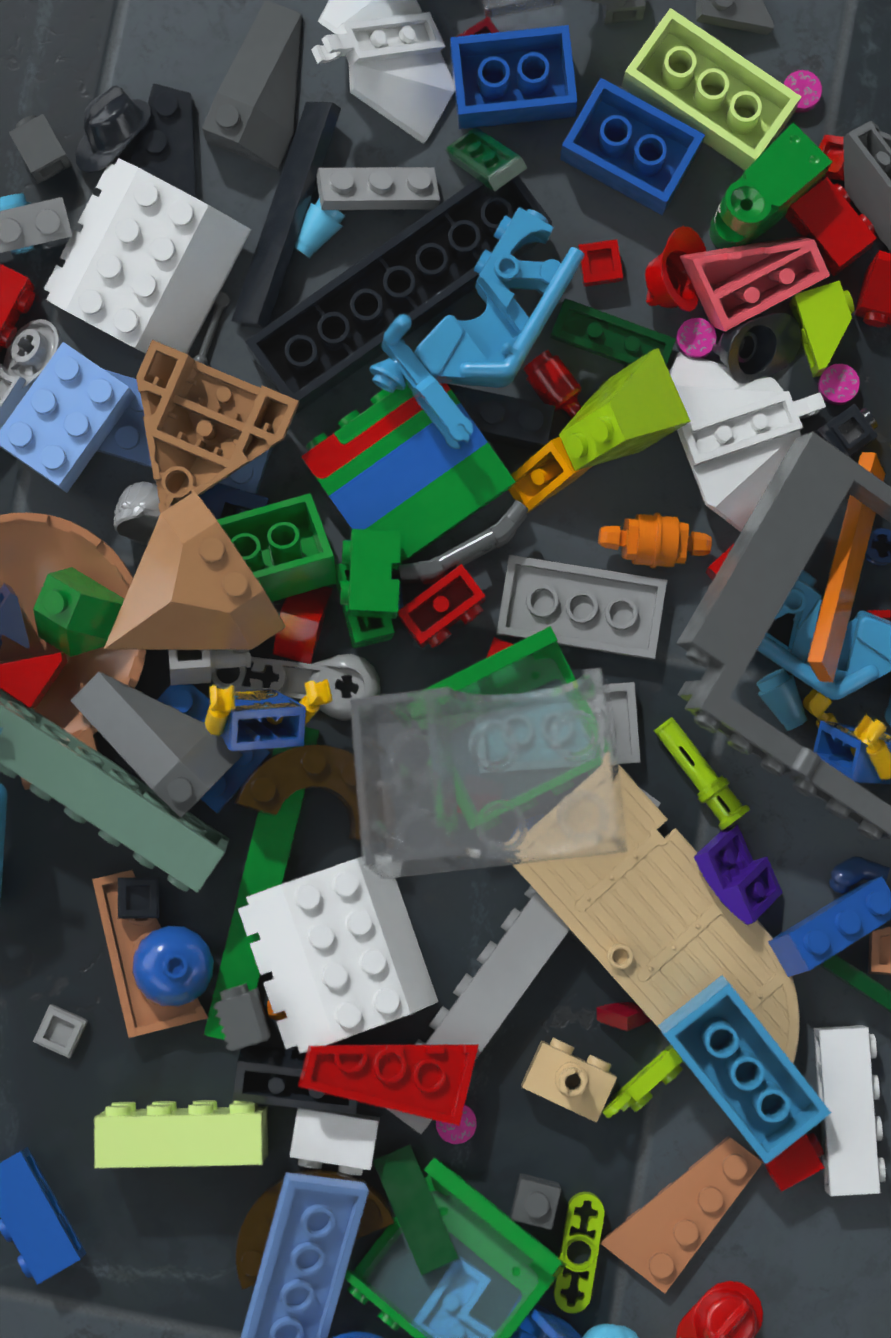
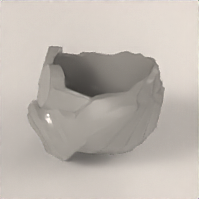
M142 481L129 485L124 489L116 505L113 526L120 536L127 537L141 545H148L160 516L157 485Z

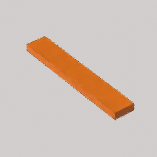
M862 452L858 464L884 482L886 474L876 453ZM850 495L807 660L820 682H834L876 512L852 495Z

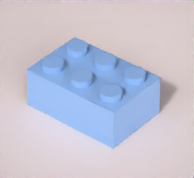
M62 342L0 429V447L67 493L133 401L135 394L123 382Z

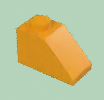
M559 436L548 442L511 474L516 481V485L510 488L509 492L515 500L524 504L529 509L528 512H530L573 483L592 466L575 471Z

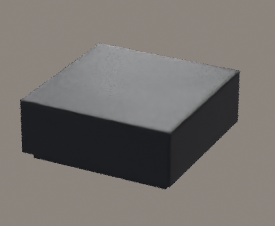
M159 877L117 878L118 919L159 918Z

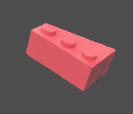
M801 236L680 256L709 322L713 327L722 331H727L830 276L815 240Z

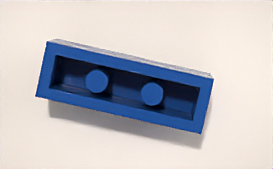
M882 876L860 884L768 941L787 976L791 977L810 971L891 920V891Z
M26 1147L0 1162V1231L8 1242L13 1241L21 1254L17 1259L23 1273L28 1278L33 1277L38 1285L79 1261L87 1253L29 1148Z

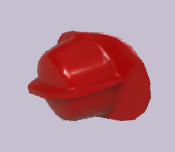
M681 226L674 229L668 238L664 251L647 265L645 270V280L648 288L646 303L649 306L660 305L669 309L679 307L687 312L696 309L699 298L680 256L706 252V247L699 234L691 227Z
M725 1281L717 1283L684 1315L677 1327L676 1338H755L762 1326L763 1309L761 1301L753 1289L741 1282Z

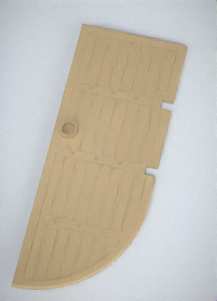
M613 757L597 769L503 854L658 1028L660 1023L723 975L794 1064L800 1031L798 997L793 977L787 976L768 941L773 939L772 936L758 920L746 925L724 906L699 870L693 857L698 852L676 828L665 838L658 832L657 829L668 819Z

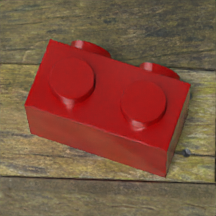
M461 564L398 610L397 616L421 649L427 644L433 649L452 635L448 629L458 621L462 620L466 625L484 611L480 605L485 602L486 595Z

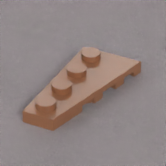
M129 870L92 879L128 1038L207 1019L208 1017L198 998L194 1002L180 1007L161 1006L147 999L137 988L132 972L133 955L139 943L152 931L160 929L161 926L157 918L118 919L117 878H135L133 871Z
M730 1136L726 1137L689 1167L688 1171L672 1184L670 1183L663 1188L656 1197L626 1218V1221L619 1227L605 1235L600 1240V1244L663 1293H666L763 1162Z

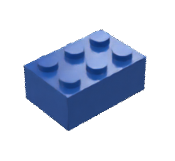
M569 25L450 37V54L459 129L575 117L577 93Z
M600 78L562 144L560 160L663 216L699 153L705 134Z

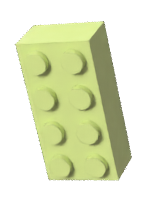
M671 8L626 69L622 84L623 88L639 99L705 134L703 140L705 144L744 170L775 141L796 111L801 99L800 95Z
M217 1100L193 1101V1104L188 1105V1108H177V1101L152 1102V1105H148L147 1109H136V1102L111 1103V1106H106L105 1111L94 1117L95 1168L262 1165L268 1156V1106H258V1103L234 1100L230 1107H217Z

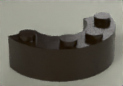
M306 745L295 747L273 756L256 768L247 778L234 803L236 806L275 816L278 814L283 802L295 791L304 788L323 789L336 796L346 808L350 820L349 839L386 850H394L397 818L388 788L376 771L365 761L340 748L325 745Z
M322 1167L321 1169L306 1168L292 1172L293 1174L364 1182L369 1191L356 1239L386 1227L395 1221V1214L385 1197L372 1184L358 1175L338 1172V1168ZM285 1176L271 1184L258 1197L241 1226L236 1246V1267L242 1290L256 1284Z

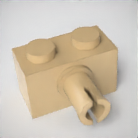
M554 1037L550 1044L541 1040L522 1081V1088L597 1123L617 1079L615 1074L609 1072L612 1065L593 1055H589L587 1061L574 1056L572 1053L575 1047Z

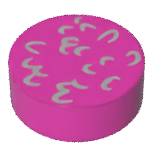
M798 70L791 73L784 81L785 86L801 96L795 112H807L817 105L822 94V85L815 74L806 70Z
M688 319L680 326L677 332V348L681 353L689 357L704 358L713 350V345L716 343L717 338L716 331L713 325L705 319Z
M834 364L825 369L820 376L818 390L822 398L829 404L844 405L850 402L857 394L860 385L859 377L850 366Z
M464 1105L460 1126L436 1121L438 1134L443 1140L451 1144H461L468 1141L476 1130V1116L473 1110L468 1105Z

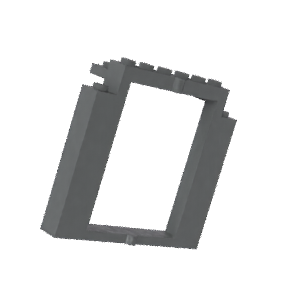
M812 432L795 438L676 643L688 651L686 657L698 666L708 667L701 680L685 681L678 696L688 702L685 709L696 715L694 721L699 726L713 733H716L718 730L729 737L727 743L732 748L746 755H749L751 752L762 760L760 765L765 770L779 777H782L784 774L795 782L793 788L809 798L817 796L826 802L825 809L829 813L843 820L851 819L859 825L857 830L865 837L874 841H879L880 838L891 839V801L887 804L823 761L817 753L801 746L730 698L846 494L849 493L891 523V487Z

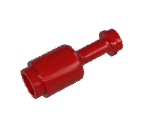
M546 350L523 368L528 375L526 378L528 383L544 404L555 406L554 412L564 410L572 419L582 408L577 400L579 393L582 391L581 385L558 355L553 356L549 350Z

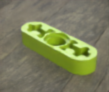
M591 1192L575 1194L567 1205L559 1258L567 1264L566 1267L571 1271H588L587 1278L578 1275L577 1287L584 1294L583 1297H576L574 1303H567L566 1295L561 1294L562 1289H569L571 1273L563 1274L562 1271L555 1280L553 1290L555 1302L561 1310L567 1313L583 1311L588 1306L592 1294L605 1213L601 1200ZM584 1201H591L592 1209L597 1210L596 1216L588 1217L586 1227L587 1231L595 1230L594 1237L582 1232L570 1233L571 1226L576 1229L580 1228L581 1218L574 1210L575 1207H582ZM584 1241L590 1246L591 1254L587 1261L577 1264L568 1258L567 1249L571 1243Z

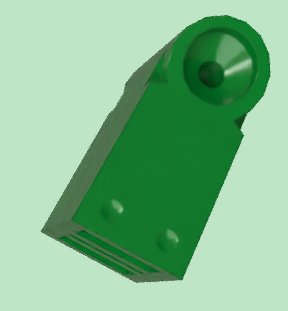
M794 122L727 189L709 229L710 239L716 248L724 249L752 244L756 238L768 231L786 215L791 204L819 184L825 176L832 161Z

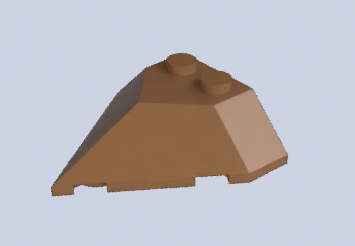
M152 340L136 379L138 391L141 393L144 410L143 419L153 476L158 490L160 514L194 491L200 496L284 440L300 401L265 386L260 388L197 362L188 354Z
M194 491L160 514L103 650H252L286 626L264 589L219 522Z

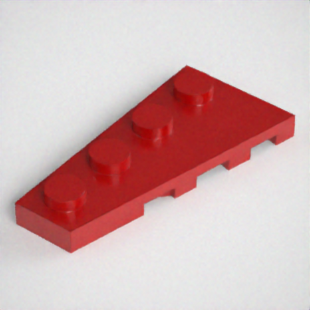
M308 1045L298 1086L460 1126L479 1045Z

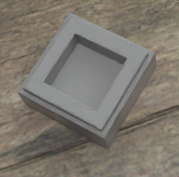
M50 1004L33 1042L67 1058H71L88 1020Z

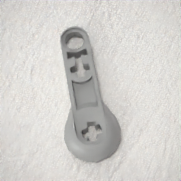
M39 319L21 327L11 345L7 348L3 365L0 364V429L62 344L60 332L50 321Z
M353 654L336 655L313 664L250 656L251 663L254 664L251 669L252 672L265 673L266 667L271 666L273 667V673L279 675L278 682H271L270 688H264V683L261 680L251 678V686L244 687L243 685L247 678V667H239V678L231 684H226L219 680L218 669H215V673H211L213 683L220 689L230 688V685L234 686L235 691L271 689L295 700H301L307 695L304 685L306 682L315 681V683L328 679L333 700L330 703L320 705L319 710L341 721L357 720L367 715L377 704L381 693L380 678L374 666L365 658ZM350 676L352 677V683L359 686L358 692L356 694L351 692V698H342V691L336 689L337 682L340 680L343 683L342 678Z

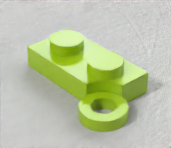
M671 1044L668 1045L611 1097L613 1100L602 1110L606 1118H610L620 1109L624 1112L629 1107L634 1112H637L651 1100L653 1095L649 1091L660 1081L666 1085L681 1073L683 1068L680 1066V1063L684 1060Z

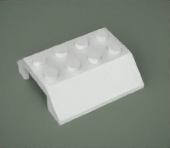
M118 158L115 165L110 164L105 168L96 188L102 190L99 197L92 194L78 221L84 227L81 232L73 231V236L70 237L60 258L66 262L63 268L58 265L55 266L44 290L49 292L46 300L144 353L147 352L151 341L154 340L188 354L251 229L199 199Z
M386 849L248 896L246 898L249 905L238 909L247 936L259 933L261 940L251 943L250 946L260 975L272 971L274 979L263 984L273 1013L284 1010L286 1012L287 1018L277 1021L286 1049L297 1046L299 1053L307 1051L308 1045H327L410 1015L438 1002Z

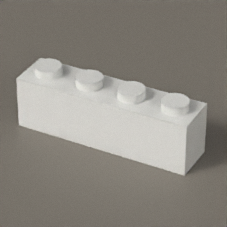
M863 1025L813 1028L818 1096L831 1111V1114L820 1122L821 1144L825 1153L822 1156L825 1192L830 1196L880 1193L879 1182H885L886 1171L883 1157H878L877 1141H882L883 1129L880 1116H875L874 1100H879L880 1098L878 1076L872 1075L871 1059H876L877 1057L875 1035L869 1034L868 1027Z

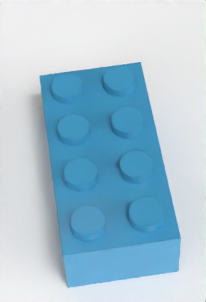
M723 975L658 1025L666 1039L765 1164L769 1163L831 1114V1111Z

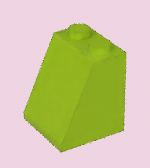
M659 348L650 351L604 381L560 432L559 436L575 471L639 453L691 422Z

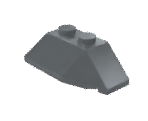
M869 121L843 137L844 187L856 209L871 221L879 239L891 251V135L880 131L878 125Z

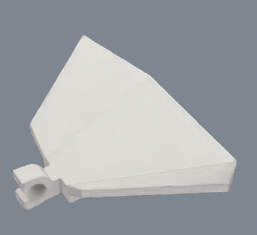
M329 0L318 22L334 34L326 35L322 39L324 45H315L311 49L317 64L331 62L341 56H346L349 63L350 93L421 143L427 141L454 93L452 76L440 52L445 47V44L430 12L422 13L417 0Z
M677 352L670 375L691 422L677 430L705 505L741 532L795 438L801 436L800 430L803 426L800 419L818 414L819 410L824 409L826 405L820 392L793 402L790 392H784L774 378L765 376L742 384L733 380L728 372V368L724 364L703 358H692Z

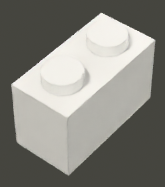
M298 1108L290 1157L298 1158V1165L303 1167L321 1169L322 1163L339 1165L338 1172L362 1175L363 1169L371 1170L380 1117Z

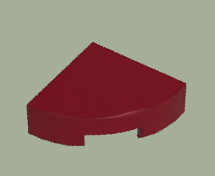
M635 1002L611 1003L597 1007V1021L624 1031H630L651 1021Z

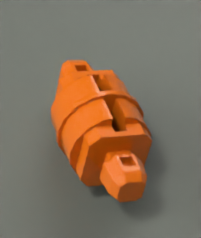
M654 513L653 515L636 514L635 518H625L623 530H620V526H603L599 528L598 544L613 550H618L619 546H622V558L631 560L634 565H646L655 569L657 566L674 567L675 563L685 564L687 551L691 556H705L711 552L712 537L706 533L691 531V535H689V524L679 522L678 517L661 516L660 513Z

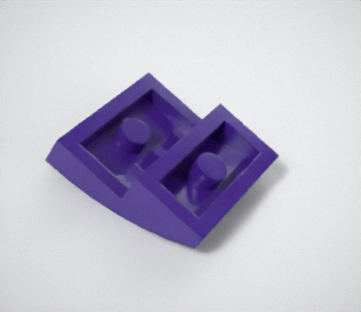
M738 824L727 827L719 832L693 856L699 870L716 896L746 925L754 923L783 893L768 857L757 860L752 859Z

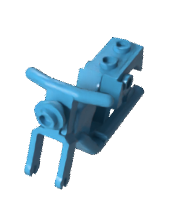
M519 207L513 218L505 215L494 234V237L499 239V242L492 253L485 249L473 270L480 274L475 288L487 305L481 316L467 321L457 320L452 315L445 316L417 346L414 354L402 339L403 335L411 327L412 321L408 315H399L384 333L382 349L389 358L369 368L370 372L374 375L372 382L387 392L393 393L395 389L405 390L407 384L413 392L417 403L444 436L447 445L453 449L461 448L458 442L465 441L468 443L469 434L472 435L473 424L463 415L439 383L494 388L508 386L514 380L585 256L579 249L570 247L562 263L555 259H549L544 262L518 261L513 256L517 250L526 244L534 242L546 244L554 228L548 224L546 217L535 210L528 209L525 211ZM510 289L537 290L543 295L530 318L513 298L515 294L510 292Z
M802 570L775 618L777 619L787 613L795 614L789 646L767 632L757 651L831 700H839L891 671V621L866 611L857 612L855 618L848 622L834 682H820L807 660L819 617L818 613L822 595L814 587L817 580ZM890 695L888 707L886 708V710H885V712H884V718H885L886 722L890 725V727H891V695Z

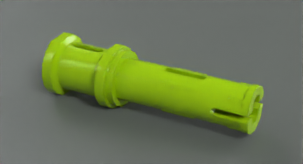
M673 717L654 730L677 764L699 790L697 794L699 802L701 804L706 803L720 821L718 827L721 831L751 810L748 805H742L728 787L730 781L727 777L724 778L723 775L717 776L698 748L692 743ZM681 746L693 760L695 765H692L688 758L685 756V754L682 752V750L680 749ZM718 796L721 797V799L730 809V812H728L724 805L720 802Z

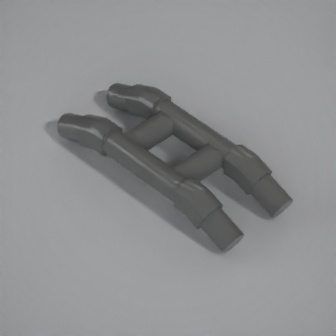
M516 500L498 523L429 561L399 565L401 584H435L462 564L464 566L495 548L503 547L515 536L516 530L526 519V513L529 509Z

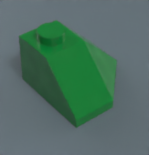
M73 567L49 573L33 608L38 637L70 657L105 647L124 598Z

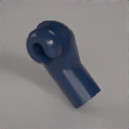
M854 856L833 868L829 886L837 893H846L851 885L862 879L871 881L882 876L886 882L890 867Z

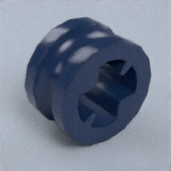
M880 528L871 532L865 554V559L876 566L887 565L891 562V552L887 551L884 553L885 557L882 558L878 557V550L871 549V543H876L879 540L877 537H883L884 543L891 545V530Z

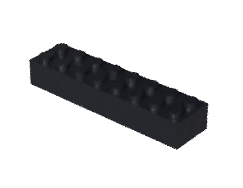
M519 175L496 191H493L476 179L245 341L247 348L275 389L281 394L300 401L295 413L297 414L384 352L382 349L384 333L399 315H408L412 321L411 327L403 335V339L473 290L480 275L473 270L484 250L486 249L492 253L499 242V239L495 238L494 234L505 215L513 218L520 207L525 211L532 209L547 218L548 224L551 226L553 222ZM539 242L524 245L513 256L517 259Z

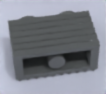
M247 983L220 992L222 1000L217 1002L214 1008L219 1011L216 1016L221 1018L219 1025L223 1026L221 1032L226 1035L224 1041L228 1042L226 1049L233 1051L267 1040L272 1035L258 988L249 990Z

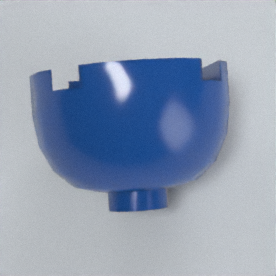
M166 926L152 931L139 943L133 955L132 972L137 988L147 999L161 1006L180 1007L194 1002L206 991L213 977L214 960L209 945L198 933L186 927Z

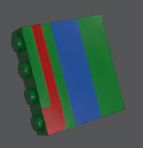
M446 383L439 384L463 415L473 424L472 435L469 434L468 443L465 441L458 442L461 447L460 449H453L447 445L444 436L417 403L413 392L406 384L405 390L395 389L393 393L381 390L370 399L373 406L361 414L358 410H354L338 422L339 430L329 437L325 433L315 437L305 446L308 452L301 456L352 529L401 531L400 565L410 560L516 485L514 478Z

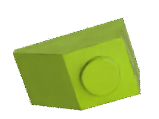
M840 280L795 294L789 303L793 317L800 324L801 342L813 378L821 376L827 368L852 319L851 314L854 313V303L848 290L843 291Z

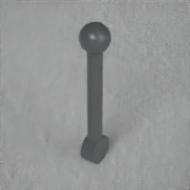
M219 292L215 300L216 307L200 353L194 357L195 361L204 365H208L206 356L222 311L230 305V298L225 292Z

